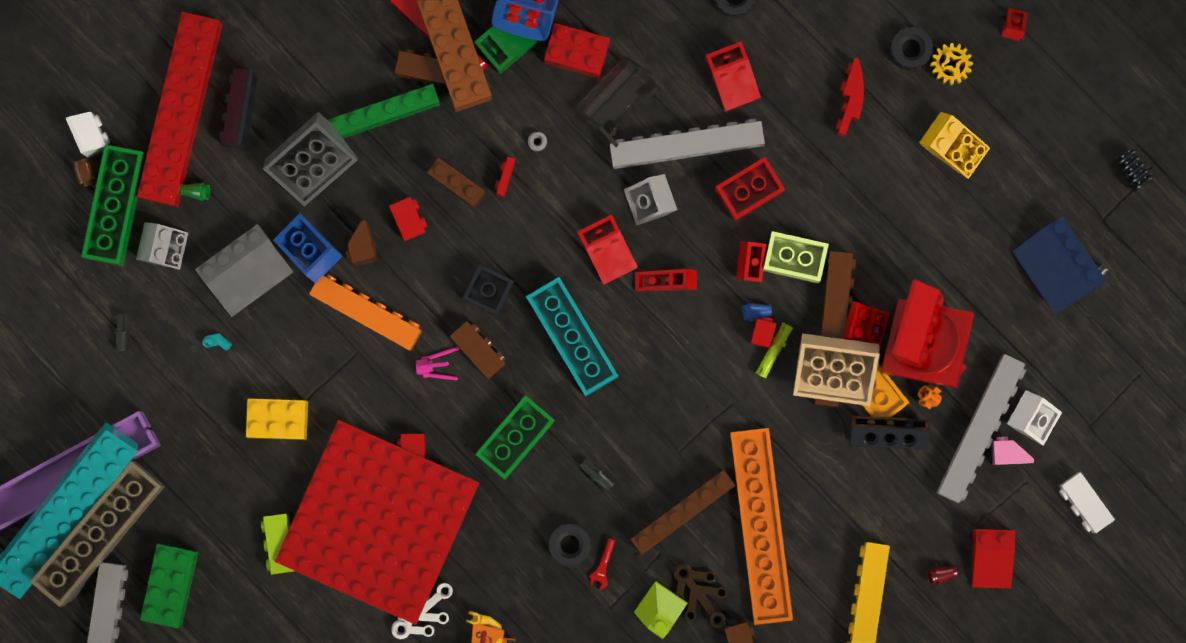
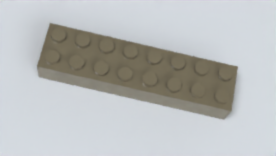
M131 461L30 582L59 607L65 606L165 486L137 462Z

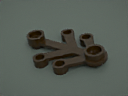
M686 563L678 564L674 569V577L678 580L676 595L681 596L685 601L683 596L685 583L691 589L685 619L687 621H694L696 619L695 609L698 599L710 615L711 625L715 628L722 627L725 624V616L715 611L704 594L714 595L723 599L727 596L726 588L697 585L692 578L705 579L706 582L712 583L716 580L715 573L712 571H693L691 566ZM681 569L687 571L686 576H680L679 572ZM709 573L714 575V579L711 581L706 578ZM720 589L725 590L724 596L718 595ZM688 612L694 613L693 619L687 618ZM716 616L721 617L720 623L714 622Z

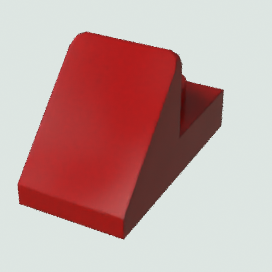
M1009 8L1002 36L1017 41L1020 38L1023 39L1027 12Z

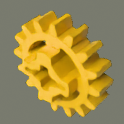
M953 43L950 44L949 48L944 44L942 50L939 48L936 50L938 55L932 56V59L935 60V62L930 64V66L935 67L932 74H938L937 80L943 78V84L949 81L950 85H953L955 80L960 84L961 78L967 79L965 73H971L972 71L968 68L973 65V62L968 61L971 55L965 54L966 48L960 50V44L956 48ZM952 52L957 53V54H959L960 56L958 57V56H956V55H953ZM943 55L944 62L939 65L940 58ZM950 61H951L952 63H953V62L956 63L955 66H954V68H953L952 66H946V65H947ZM964 63V69L960 73L959 67ZM943 72L950 73L951 76H948V75L944 74Z

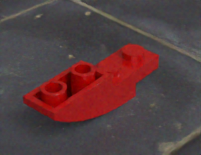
M854 58L853 63H848L846 73L849 75L847 81L843 80L840 91L843 92L842 97L849 99L843 103L841 111L844 112L842 119H838L835 128L838 130L837 135L845 137L851 120L858 122L862 110L864 83L861 65L857 58Z

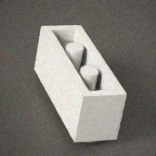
M1077 472L1059 485L1061 489L1059 493L1073 505L1071 506L1072 511L1076 516L1080 515L1084 521L1082 525L1088 532L1097 533L1115 520L1081 472Z

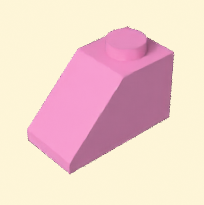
M996 437V441H993L991 444L992 465L1034 463V459L1015 441H1008V437Z

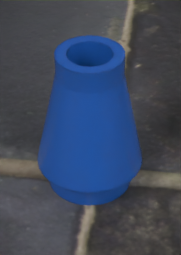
M747 303L742 308L743 318L745 321L749 320V322L772 315L770 304Z

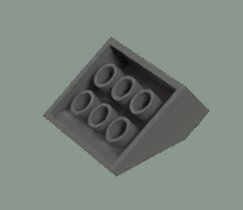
M317 112L265 159L263 170L303 206H306L353 165L358 158L335 127Z
M258 224L195 269L231 317L294 273Z

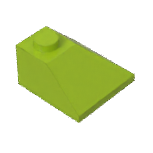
M655 581L634 613L649 630L664 639L687 605V602Z

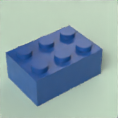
M301 213L273 240L314 283H317L343 257Z

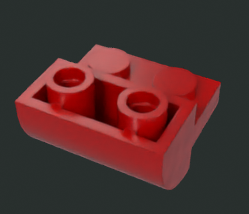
M852 302L842 339L879 344L880 350L890 313L858 302Z

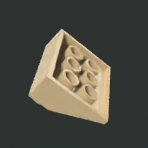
M802 334L793 395L870 406L879 360V344Z

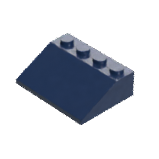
M1063 216L1044 227L1012 252L1054 314L1069 307L1105 283V277Z

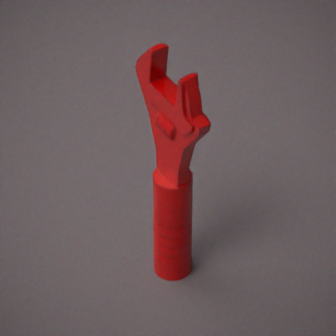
M610 538L607 540L599 567L589 576L591 578V586L595 580L602 583L599 590L607 586L606 567L616 541Z

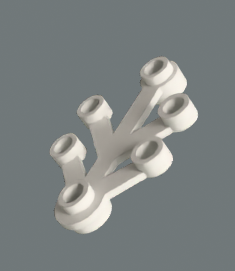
M442 583L438 586L437 593L426 602L418 621H433L440 624L448 622L449 615L445 612L440 614L426 612L442 598L447 599L452 595L453 589L451 585ZM443 587L448 588V594L445 595L441 592ZM443 614L447 617L445 622L440 621V615ZM399 617L391 628L392 634L398 639H404L409 634H422L430 637L435 631L431 625H426L425 627L411 626L412 623ZM400 625L404 626L405 631L403 633H400L398 631V627ZM427 627H430L432 629V633L430 635L425 633V629Z

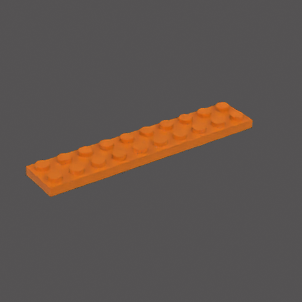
M769 428L731 432L754 625L791 621L793 616Z

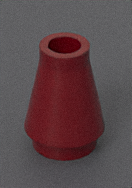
M955 566L932 567L927 571L930 584L938 586L957 577L958 572Z

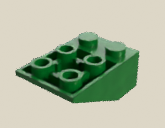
M493 26L474 43L495 70L501 74L539 41L513 35Z

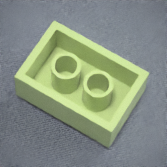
M772 231L763 271L819 283L829 244Z

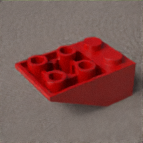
M742 42L705 55V61L725 112L761 98Z
M612 214L577 232L603 285L638 268Z

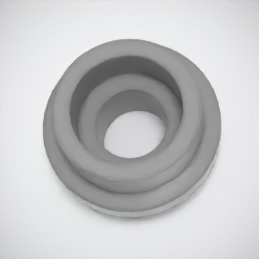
M541 132L532 133L528 138L529 147L534 151L543 150L547 145L546 136ZM537 138L541 140L539 145L534 144V140Z

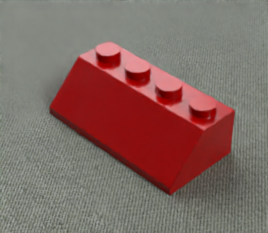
M917 280L912 282L892 354L899 363L921 368L928 357L926 350L928 344L932 343L933 326L937 325V312L943 305L944 297H942V293L938 289Z

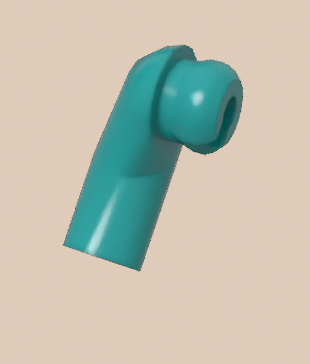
M219 333L207 335L202 341L203 346L206 348L219 345L227 351L232 346V343Z

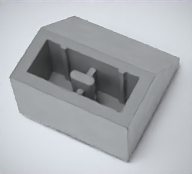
M144 222L136 260L180 270L188 232L160 224Z

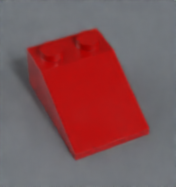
M973 529L972 587L1011 588L1015 552V530Z

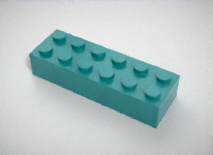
M560 277L526 296L585 397L619 377Z

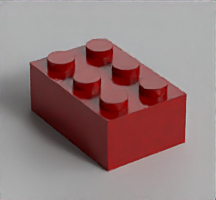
M555 23L544 59L545 64L600 79L610 38Z
M764 157L717 185L715 190L733 220L737 221L782 194L785 188Z

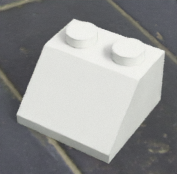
M87 112L66 118L80 152L86 157L90 158L102 153L105 145L110 143L106 132L102 133L100 128L102 122L98 115L95 116L92 112Z
M1026 390L1007 424L1035 442L1044 445L1062 412L1043 397Z

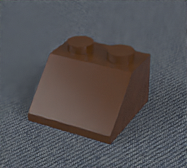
M366 220L360 222L348 243L349 249L346 250L348 261L355 266L378 261L370 226Z

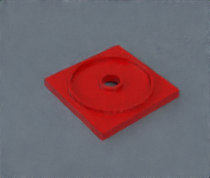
M898 299L881 369L882 374L957 388L974 313L948 307L938 309V322L932 329L933 344L927 348V360L920 368L899 363L892 354L907 300Z

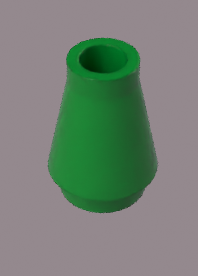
M205 182L182 184L180 193L182 196L204 201L210 197V186L206 185Z

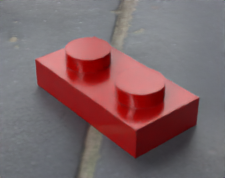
M507 157V160L501 164L500 172H503L501 180L497 179L494 190H497V196L505 198L516 162L513 158Z

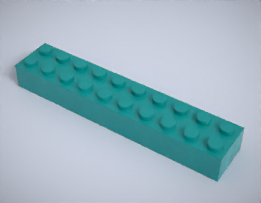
M107 422L102 426L1 553L0 587L21 599L32 585L30 581L136 455L138 444Z

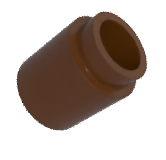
M88 158L74 162L73 170L79 186H84V188L94 186L95 181L98 179L93 165L89 162Z

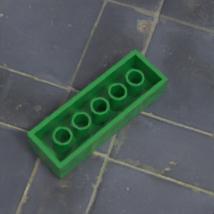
M105 145L82 258L124 266L138 199L137 193L147 156L145 153Z

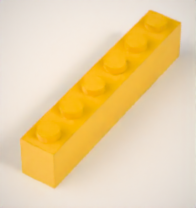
M865 542L864 546L861 545L860 557L863 558L862 564H858L857 576H860L859 584H855L854 595L857 598L856 603H852L851 614L854 615L853 622L849 623L848 634H851V639L847 643L876 642L890 548L888 545Z

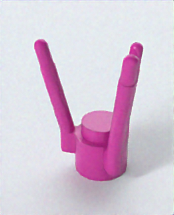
M454 347L430 356L421 357L422 360H416L417 375H423V378L432 377L458 380L456 376L430 372H433L434 367L449 365L448 362L433 363L431 359L452 353L460 348Z

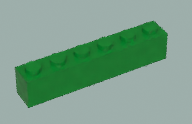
M431 84L334 117L328 121L344 139L440 106L441 104L435 87Z

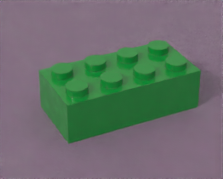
M525 395L475 455L506 480L553 425L555 420Z
M157 544L141 621L174 628L182 627L198 551Z

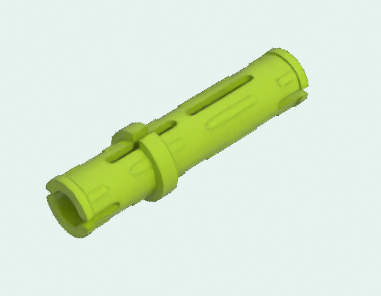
M782 322L776 336L772 338L773 342L755 372L756 374L765 379L767 378L782 347L786 346L785 342L793 330L791 326Z

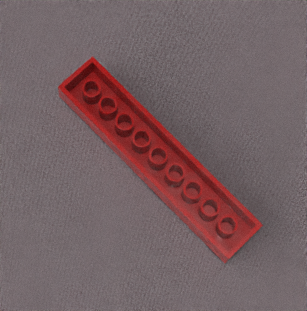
M185 12L181 14L137 197L141 200L178 208L181 197L180 189L185 181L223 25L219 20Z

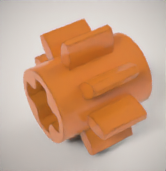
M932 384L923 386L918 392L920 398L918 403L928 409L938 406L942 399L939 395L941 390Z

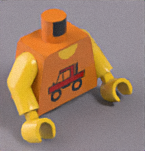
M469 611V614L473 615V619L466 621L473 624L472 643H515V639L504 638L505 630L491 616Z

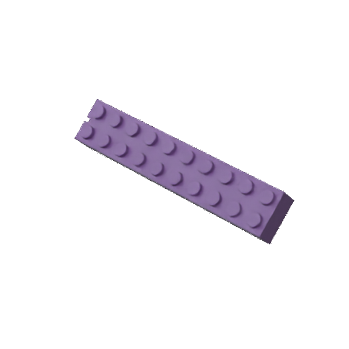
M138 411L112 425L138 444V452L131 461L161 446L154 431L148 430L151 426L142 411ZM95 435L0 486V532L32 516Z

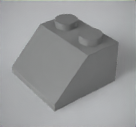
M665 174L649 177L624 189L636 225L663 217L677 210Z

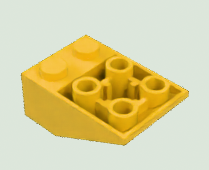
M940 112L919 142L931 154L967 179H969L990 149L989 146L953 115Z

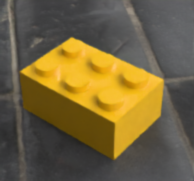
M248 399L246 437L307 440L308 401Z

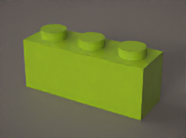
M289 513L263 517L264 521H261V529L266 534L264 550L269 555V559L266 560L267 570L271 571V575L294 571L275 562L290 528Z

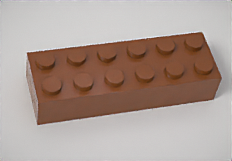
M418 0V7L455 112L492 100V95L458 0Z

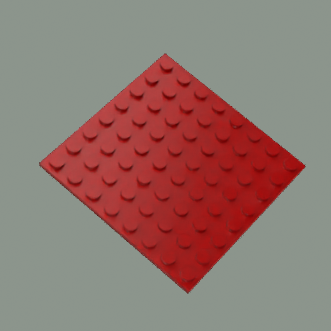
M338 420L275 562L416 625L479 482Z

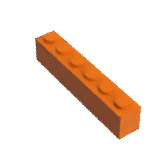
M326 274L314 284L309 295L409 351L414 347L422 332L418 329L420 325L411 320L408 323L402 320V315L395 311L392 314L385 310L386 306L377 301L375 304L369 302L370 297L361 292L358 295L353 293V288L345 283L342 286L335 283L336 278L329 274Z

